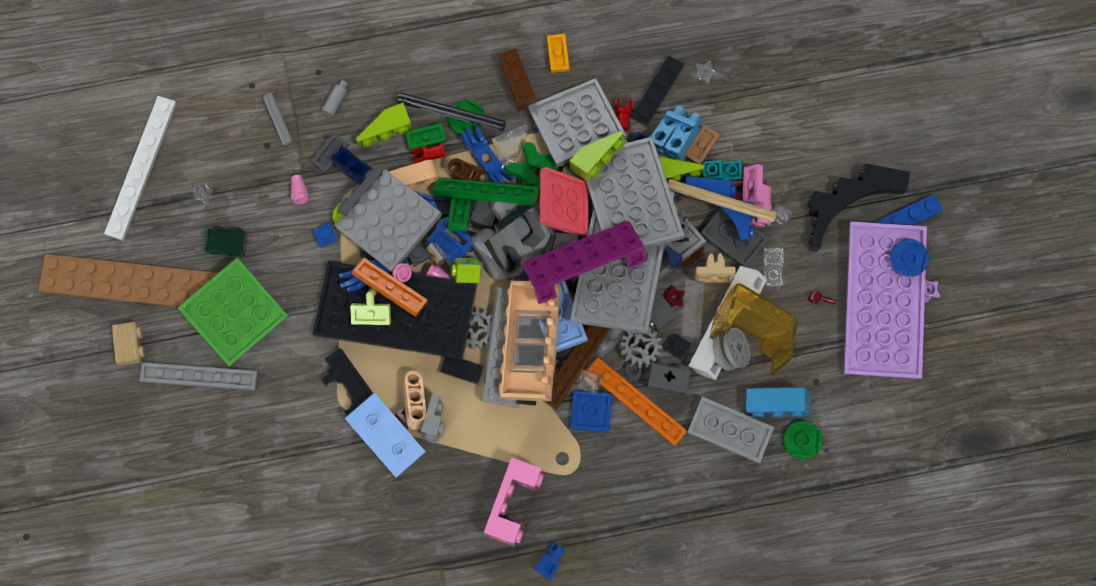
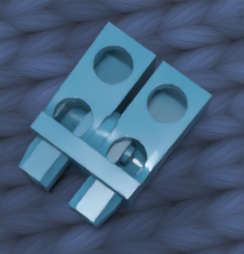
M679 105L673 111L668 110L665 114L666 116L650 136L653 139L656 151L668 155V157L675 160L683 161L689 146L700 133L698 126L702 120L701 116L692 112L689 118H686V109Z

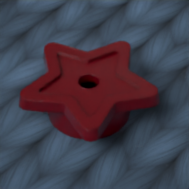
M671 285L669 292L662 294V296L671 308L675 305L683 307L682 297L686 291H679Z

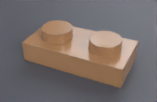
M704 125L686 151L685 158L693 163L702 164L720 137V134Z

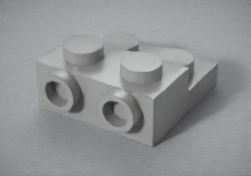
M436 394L431 396L421 429L423 437L426 438L425 440L435 444L439 440V436L443 437L446 429L441 417L444 405L441 397Z

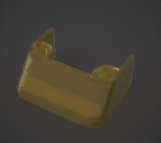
M736 284L729 291L714 315L709 338L713 340L723 330L729 329L732 323L762 340L761 348L763 353L773 359L770 374L774 375L792 360L798 325L797 319L790 312L745 285Z

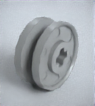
M730 328L727 331H720L715 334L713 350L721 368L726 371H732L748 365L750 348L747 338L741 330Z

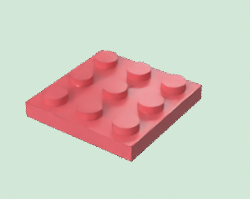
M548 167L542 168L540 173V224L578 235L582 238L588 236V187L586 181Z

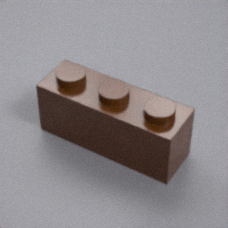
M517 49L499 54V63L518 112L528 108V105L536 103V97Z

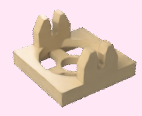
M710 254L704 267H696L693 282L731 283L736 273L735 267H725V260L722 254H718L717 261L714 263V256Z

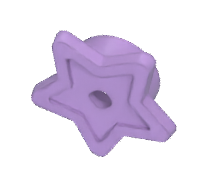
M925 279V302H928L932 297H940L937 291L938 281L931 282Z

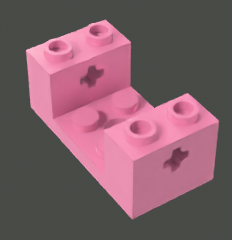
M511 457L484 530L485 536L511 546H515V543H520L523 535L521 525L500 516H505L508 507L505 502L507 497H512L515 488L512 483L535 491L536 487L540 488L544 474H541V468Z

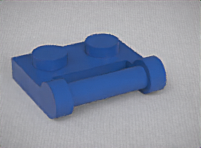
M447 216L426 242L428 244L437 242L448 257L447 259L454 264L455 258H463L472 248V237L464 230L453 231L467 242L463 246L444 230L448 227L449 216Z

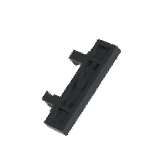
M342 348L325 358L331 368L327 370L329 374L322 378V382L326 387L331 382L335 383L336 381L338 384H343L353 398L351 400V407L348 410H344L345 415L348 416L370 397L373 392Z

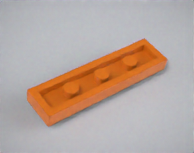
M363 258L352 272V275L415 317L427 304L428 300L366 258Z

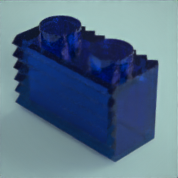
M343 146L332 157L334 167H337V170L339 169L340 172H343V174H346V176H349L355 183L357 182L360 185L365 180L364 176L372 169L371 166Z

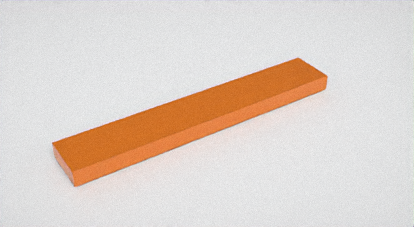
M599 357L585 371V373L596 382H599L603 388L673 446H676L687 433L685 428Z

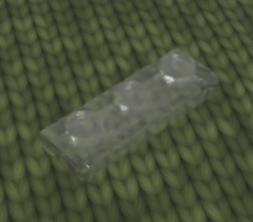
M685 280L681 337L700 339L705 281Z

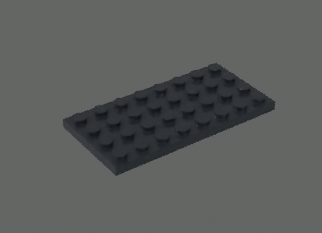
M328 261L313 336L459 360L464 359L478 287L477 283H456L455 280L411 274L410 279L402 283L428 300L416 317L377 292L374 296V304H390L391 324H351V304H366V294L371 287L366 284L362 289L348 292L346 288H341L340 284L354 277L340 279L339 274L349 272L357 265Z

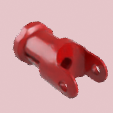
M617 98L615 115L624 132H628L630 130L629 116L632 114V99H628L626 107L620 108V100Z
M443 143L432 147L424 146L411 151L412 155H423L421 158L415 159L413 161L414 164L438 158L446 159Z

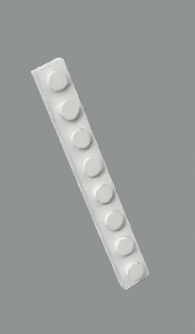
M157 96L104 232L106 236L124 241L175 110L176 101Z

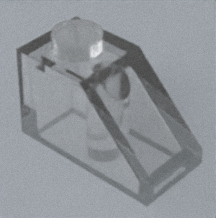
M527 124L492 139V145L501 164L514 162L519 157L528 135Z

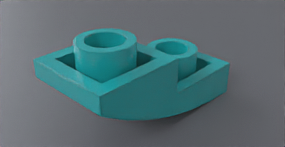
M741 160L703 162L704 178L743 180Z

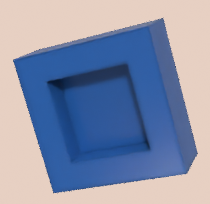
M331 223L313 229L320 248L338 242Z

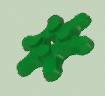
M526 142L522 147L525 155L524 162L520 164L509 162L505 166L506 174L519 178L521 186L540 187V178L535 175V171L544 167L561 172L556 167L550 153L548 155L539 154L536 146L531 142Z

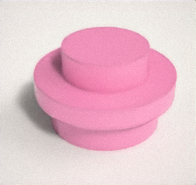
M405 263L397 264L392 272L393 277L400 282L408 281L412 274L411 268Z

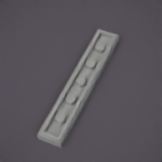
M142 362L139 381L256 391L258 371Z

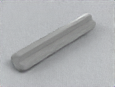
M271 93L264 95V102L282 144L288 145L292 143L291 136Z

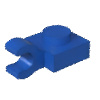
M552 542L548 548L549 554L544 552L534 570L546 579L551 580L560 566L558 559L563 555L565 549Z

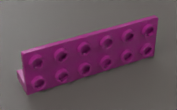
M626 221L524 261L522 266L533 285L538 304L557 297L554 286L557 283L625 257L628 268L647 262L642 241L630 221Z

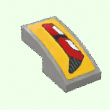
M437 242L430 243L427 247L428 253L438 266L444 265L448 257Z

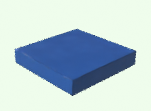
M574 390L570 430L609 433L612 394Z

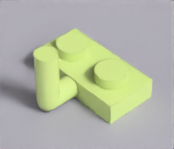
M371 287L366 294V304H351V324L390 325V304H374V296L378 291Z

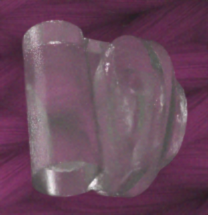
M779 203L772 210L777 213L775 222L779 224L786 223L793 215L792 212Z

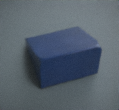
M666 246V255L671 269L675 273L683 264L682 256L670 246Z

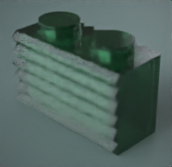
M213 226L212 229L207 228L204 251L210 255L245 257L248 235L239 227H232L231 230H225L221 226Z

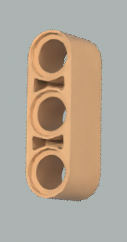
M426 160L389 171L410 189L435 182L439 179L433 160Z
M412 370L405 375L403 396L406 423L409 428L418 430L422 428L426 416V405L422 375ZM414 398V399H417L418 401H417V402H414V401H412L411 399ZM412 416H418L420 419H415Z

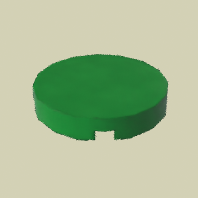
M473 100L458 101L453 105L456 108L485 115L483 107ZM448 117L451 129L460 136L466 133L465 129L467 128L470 129L473 135H476L475 127L479 126L480 131L484 127Z
M806 420L796 421L785 430L783 436V444L786 451L792 457L800 460L815 456L823 443L820 430L815 424Z

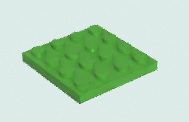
M238 258L178 307L180 312L228 366L288 317Z

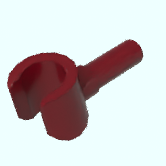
M813 292L808 298V301L815 305H818L820 300L834 305L837 300L822 296L820 292Z

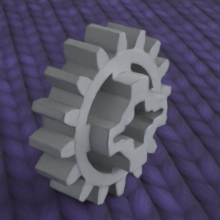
M477 308L476 312H472L473 320H471L469 328L471 340L467 338L466 348L472 345V350H475L476 346H479L481 350L482 344L489 345L488 340L490 338L493 316H486V310L480 313L479 308ZM480 319H484L487 322L488 326L483 325ZM477 324L481 330H477V333H474L471 328H474V325ZM487 334L482 340L478 341L481 335Z
M650 327L648 334L626 331L627 336H623L621 339L623 341L620 344V348H623L621 355H626V362L632 361L631 366L638 363L639 368H641L642 364L649 367V361L655 363L656 358L660 357L661 353L658 351L662 350V346L658 344L661 342V338L656 339L657 332L650 333ZM633 338L634 343L628 346L629 341ZM638 344H640L641 346H645L644 349L642 350L641 347H637ZM654 347L653 353L649 356L648 350Z

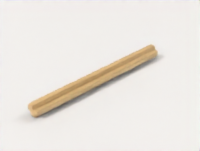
M670 179L667 183L671 191L770 222H774L777 216L775 211Z

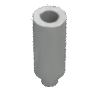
M341 80L339 85L335 84L321 109L324 114L330 117L334 116L347 93L345 88L348 83L344 80Z

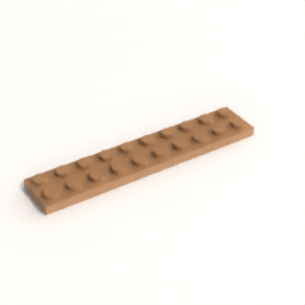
M45 254L38 291L40 293L178 308L218 273Z

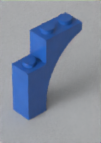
M686 176L685 184L729 198L736 197L737 187L734 186L731 180ZM742 201L754 205L753 202ZM717 205L733 220L740 240L750 242V237L753 238L755 226H752V221L756 217Z

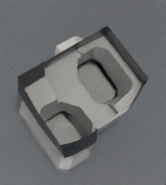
M491 201L490 208L499 221L494 225L496 232L492 229L481 230L472 237L471 245L493 279L503 280L506 277L509 281L525 272L522 262L549 252L556 236L549 226L540 224V210L536 204L534 206L527 205L522 208L520 204Z

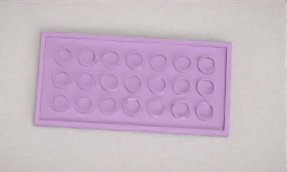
M865 222L849 223L843 374L922 379L926 269L915 277L901 276L892 268L890 253L897 243L905 239H915L926 248L927 226Z

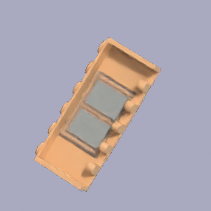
M530 281L510 282V287L507 290L509 305L506 307L507 325L504 327L506 339L502 347L504 361L501 364L502 382L499 384L500 397L504 399L523 401L552 400L561 285L558 283L554 285L557 297L538 304L533 285Z

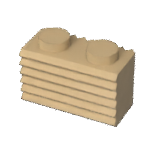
M136 322L112 325L116 364L122 366L142 363V357H145L144 346L140 344V338H143L142 328Z

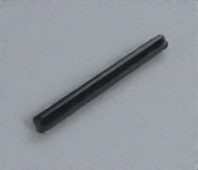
M400 92L397 97V102L400 104L404 103L407 106L494 130L504 131L506 126L504 120Z

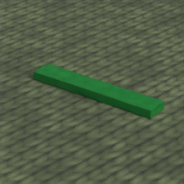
M439 178L432 189V193L434 196L534 206L540 195V187Z

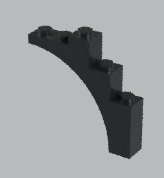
M865 163L863 168L858 171L857 180L840 177L837 183L834 182L833 194L814 191L807 200L809 214H813L811 227H814L813 234L810 233L808 245H811L810 251H819L823 236L830 222L840 211L853 202L877 194L904 195L908 190L910 172Z

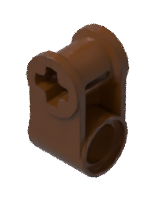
M454 158L448 163V174L452 179L479 181L481 175L485 173V170L481 167L458 158ZM457 165L461 167V171L453 172L451 168Z

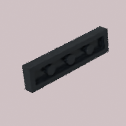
M669 55L667 56L633 112L631 119L648 127L683 69L684 63Z

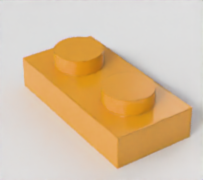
M565 34L547 35L551 73L569 71Z

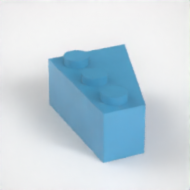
M806 388L747 389L746 412L752 415L753 418H763L764 415H771V417L775 418L783 416L812 417V394Z

